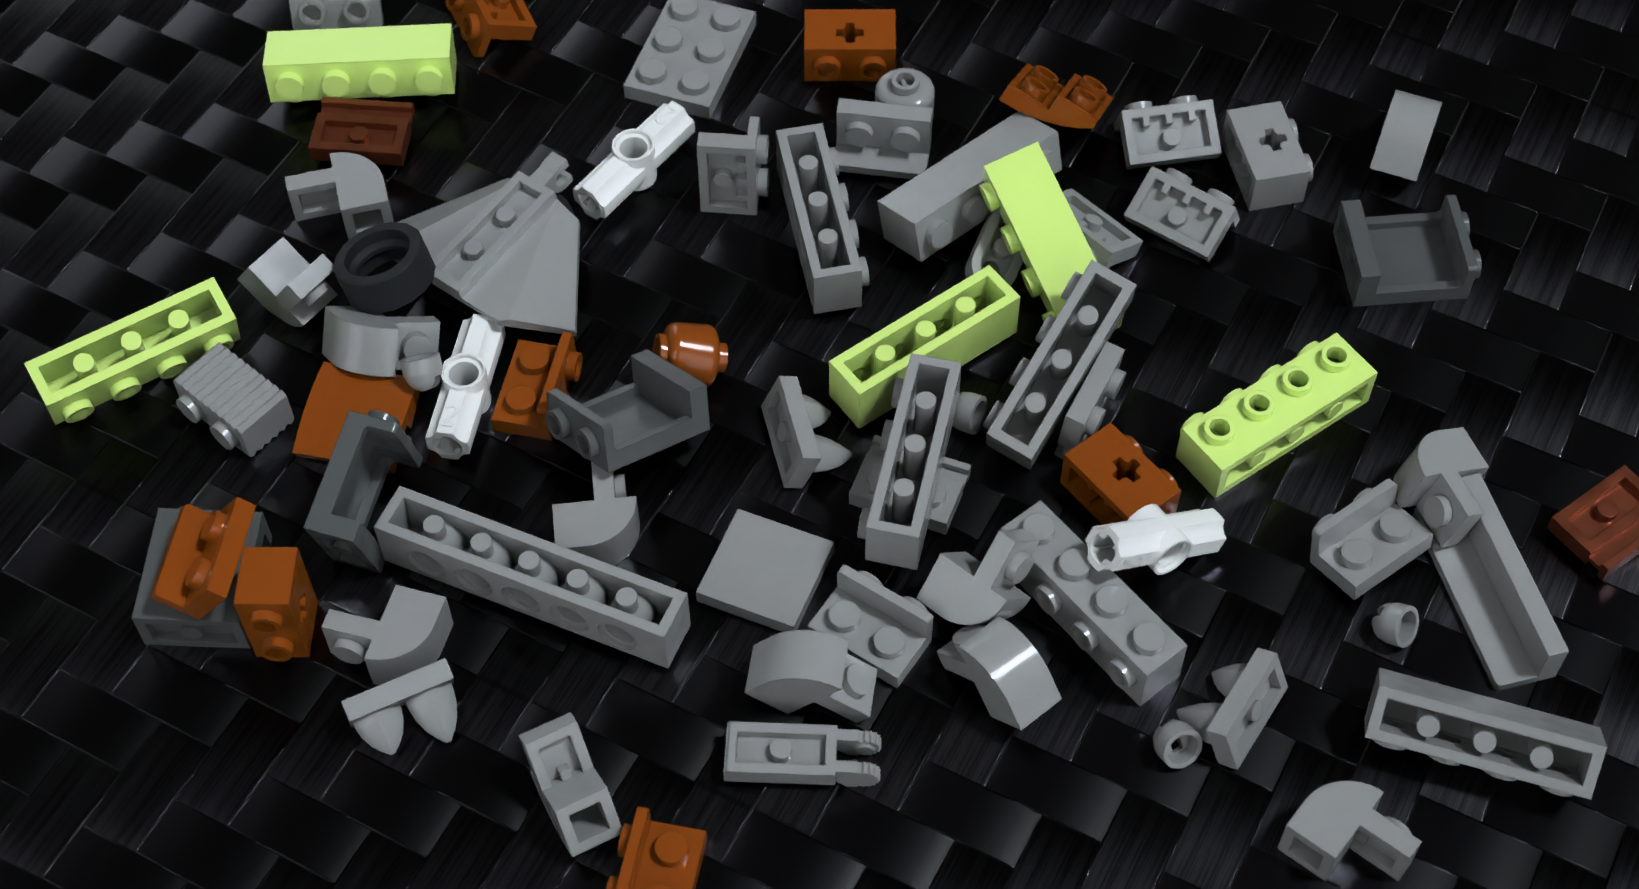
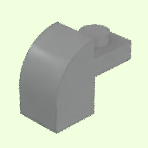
M1396 90L1370 168L1417 181L1442 102Z
M348 152L330 153L332 168L308 171L285 177L286 188L296 222L341 213L349 240L359 232L374 225L394 222L383 175L378 166L364 156Z
M284 237L253 262L238 278L240 283L268 311L294 327L304 326L338 295L325 281L334 271V265L322 253L315 261L309 264Z
M351 305L325 306L322 354L333 365L346 371L369 376L395 377L396 370H402L400 365L401 359L427 352H438L440 321L434 316L386 317L383 313L361 312Z
M1464 427L1437 430L1427 434L1401 465L1393 479V482L1398 485L1396 496L1398 506L1400 508L1416 506L1441 547L1458 545L1484 514L1461 477L1480 473L1483 476L1489 466Z
M591 462L594 500L552 504L554 541L557 545L615 566L630 554L639 537L640 520L636 496L627 497L624 474H614V471L607 473Z
M1024 529L999 530L982 562L966 551L940 553L916 599L944 619L956 624L974 625L989 623L998 616L1008 619L1020 612L1031 599L1030 596L1018 589L1015 584L1021 582L1030 572L1034 563L1032 554L1040 540Z
M395 585L380 621L329 609L321 628L331 653L340 660L351 664H360L362 661H365L373 684L381 685L436 662L443 651L454 623L446 597Z
M1000 616L987 625L981 623L959 629L953 635L950 642L936 651L946 670L974 681L991 717L1019 730H1023L1062 699L1047 665L1036 648L1019 629Z
M813 630L784 631L753 645L745 693L786 714L815 702L858 723L869 718L871 715L877 669L847 654L849 641L842 637Z
M571 712L518 735L532 770L530 773L558 835L572 857L621 834L622 826L608 788L592 764L578 723Z
M1337 781L1321 786L1305 799L1287 823L1277 849L1326 881L1350 848L1399 881L1410 866L1422 841L1414 837L1409 828L1401 821L1389 816L1384 817L1376 811L1384 793L1382 790L1362 782Z

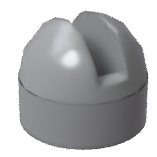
M427 352L400 360L403 377L414 390L424 392L439 385L443 372L440 352Z
M960 392L952 426L962 432L972 435L977 434L987 415L988 400L986 396L973 392Z
M1399 602L1383 604L1377 609L1379 616L1372 618L1373 632L1380 640L1387 644L1401 648L1408 647L1418 631L1419 614L1414 606Z
M1168 720V723L1162 727L1159 726L1155 730L1153 747L1157 755L1171 768L1180 769L1190 765L1197 759L1202 750L1203 742L1200 734L1182 720ZM1176 740L1179 746L1172 750L1171 744Z

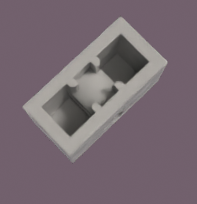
M1281 101L1227 110L1221 144L1248 210L1252 211L1303 202L1307 184L1313 179V164L1309 154H1303L1298 142L1297 125L1294 119H1288Z

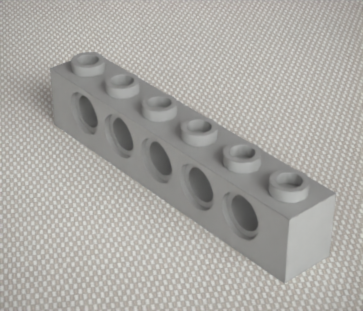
M402 486L398 487L374 526L385 561L665 668H669L691 626L688 593Z

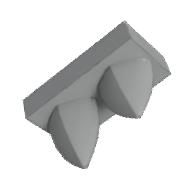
M778 376L762 403L761 409L784 488H803L813 472L829 471L841 466L852 457V452L831 439L814 434L813 429L826 422L831 415V411L815 399L802 394L797 376Z
M1261 648L1256 649L1248 663L1232 664L1212 671L1214 684L1226 697L1223 703H1198L1177 709L1176 712L1180 720L1188 723L1200 734L1202 741L1212 745L1218 764L1236 770L1239 769L1288 688L1278 654Z
M446 658L341 701L350 726H354L361 738L371 747L389 755L396 753L402 739L404 718L401 706L405 704L415 721L426 732L445 743L452 741L456 728L457 701L452 686L454 677Z

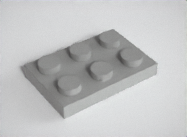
M667 0L623 85L625 98L659 107L663 103L669 104L671 101H674L684 107L687 114L710 120L756 26V12L711 0Z

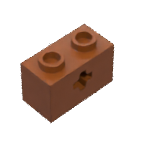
M805 9V81H879L881 76L896 68L895 9Z
M1111 422L1064 454L1060 483L1102 525L1127 521L1137 510L1149 504H1157L1165 514L1176 513L1181 490L1178 488L1173 476L1165 469H1159L1143 454L1138 442L1133 437L1122 434Z
M243 547L233 605L256 657H264L265 659L277 662L287 661L292 657H310L318 600L298 547Z

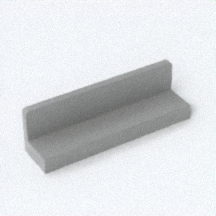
M1476 473L1463 476L1461 478L1484 514L1458 545L1441 547L1433 534L1432 547L1428 549V552L1493 688L1500 691L1553 678L1558 673L1569 653V649L1481 474ZM1415 508L1412 517L1431 531L1418 508Z

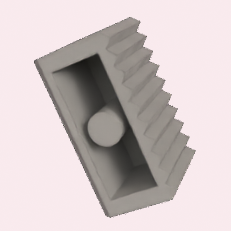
M221 342L217 343L173 380L179 395L176 404L181 412L194 423L199 422L201 419L211 426L210 431L212 435L228 450L237 446L249 457H253L257 450L263 449L264 444L270 443L272 437H277L279 431H284L288 424L293 423L294 415L284 391L279 390L275 384L273 385L269 379H265L255 368L252 369L248 363L238 358L235 353H231Z

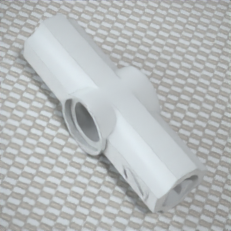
M671 101L669 104L663 103L637 129L623 130L615 136L612 142V152L573 188L574 200L592 218L596 220L600 217L606 218L633 191L645 190L654 184L657 179V168L695 132L694 120L689 117L684 107L674 101Z
M473 314L471 318L462 321L452 355L443 363L442 387L425 437L427 449L435 451L441 458L459 460L461 456L470 454L481 415L491 405L490 385L506 332L504 326L498 325L481 314Z
M1149 504L1137 510L1127 521L1093 526L1085 539L1088 546L1087 560L1098 572L1106 570L1118 571L1148 565L1157 575H1164L1177 568L1188 557L1218 552L1226 540L1223 529L1224 519L1214 508L1165 514L1157 504Z

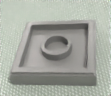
M737 509L696 591L697 602L781 632L797 630L834 553V542Z

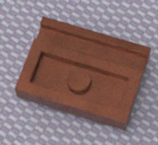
M322 97V109L317 114L308 145L311 160L331 161L330 153L348 152L364 156L379 165H404L412 133L411 124L412 120H415L416 117L413 103Z
M1626 465L1552 516L1547 526V529L1582 562L1586 564L1589 561L1599 570L1597 576L1602 580L1639 554V477Z

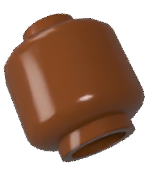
M674 322L667 325L663 333H657L655 336L653 353L705 383L707 387L713 384L717 372L724 373L727 368L728 346L726 343H720L718 333L712 325Z

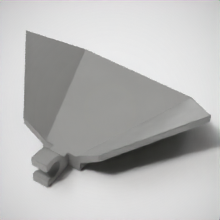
M552 151L530 177L518 171L512 178L503 179L398 221V223H407L419 230L436 266L434 279L431 283L500 326L557 334L569 332L577 336L580 223L556 196V193L562 192L573 181L572 175L565 171L569 166L567 159ZM397 259L394 261L399 263L400 261H402V259Z

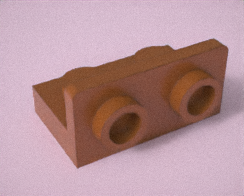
M445 0L446 6L451 11L460 29L461 36L466 41L473 57L483 58L491 39L531 41L537 28L523 0Z
M562 332L558 346L518 339L491 418L493 431L552 441L553 436L548 430L545 415L548 411L546 392L557 388L569 396L567 391L570 382L578 381L582 369V353L576 352L573 333Z
M236 497L221 511L213 510L211 513L190 504L182 507L155 580L151 598L198 620L227 598L257 505Z
M638 806L633 824L625 823L621 830L618 857L624 859L619 876H610L606 889H696L707 844V832L705 830L651 821L650 809Z

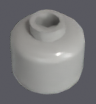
M898 68L887 72L877 82L875 102L933 108L934 114L935 88L931 79L923 72L912 68Z

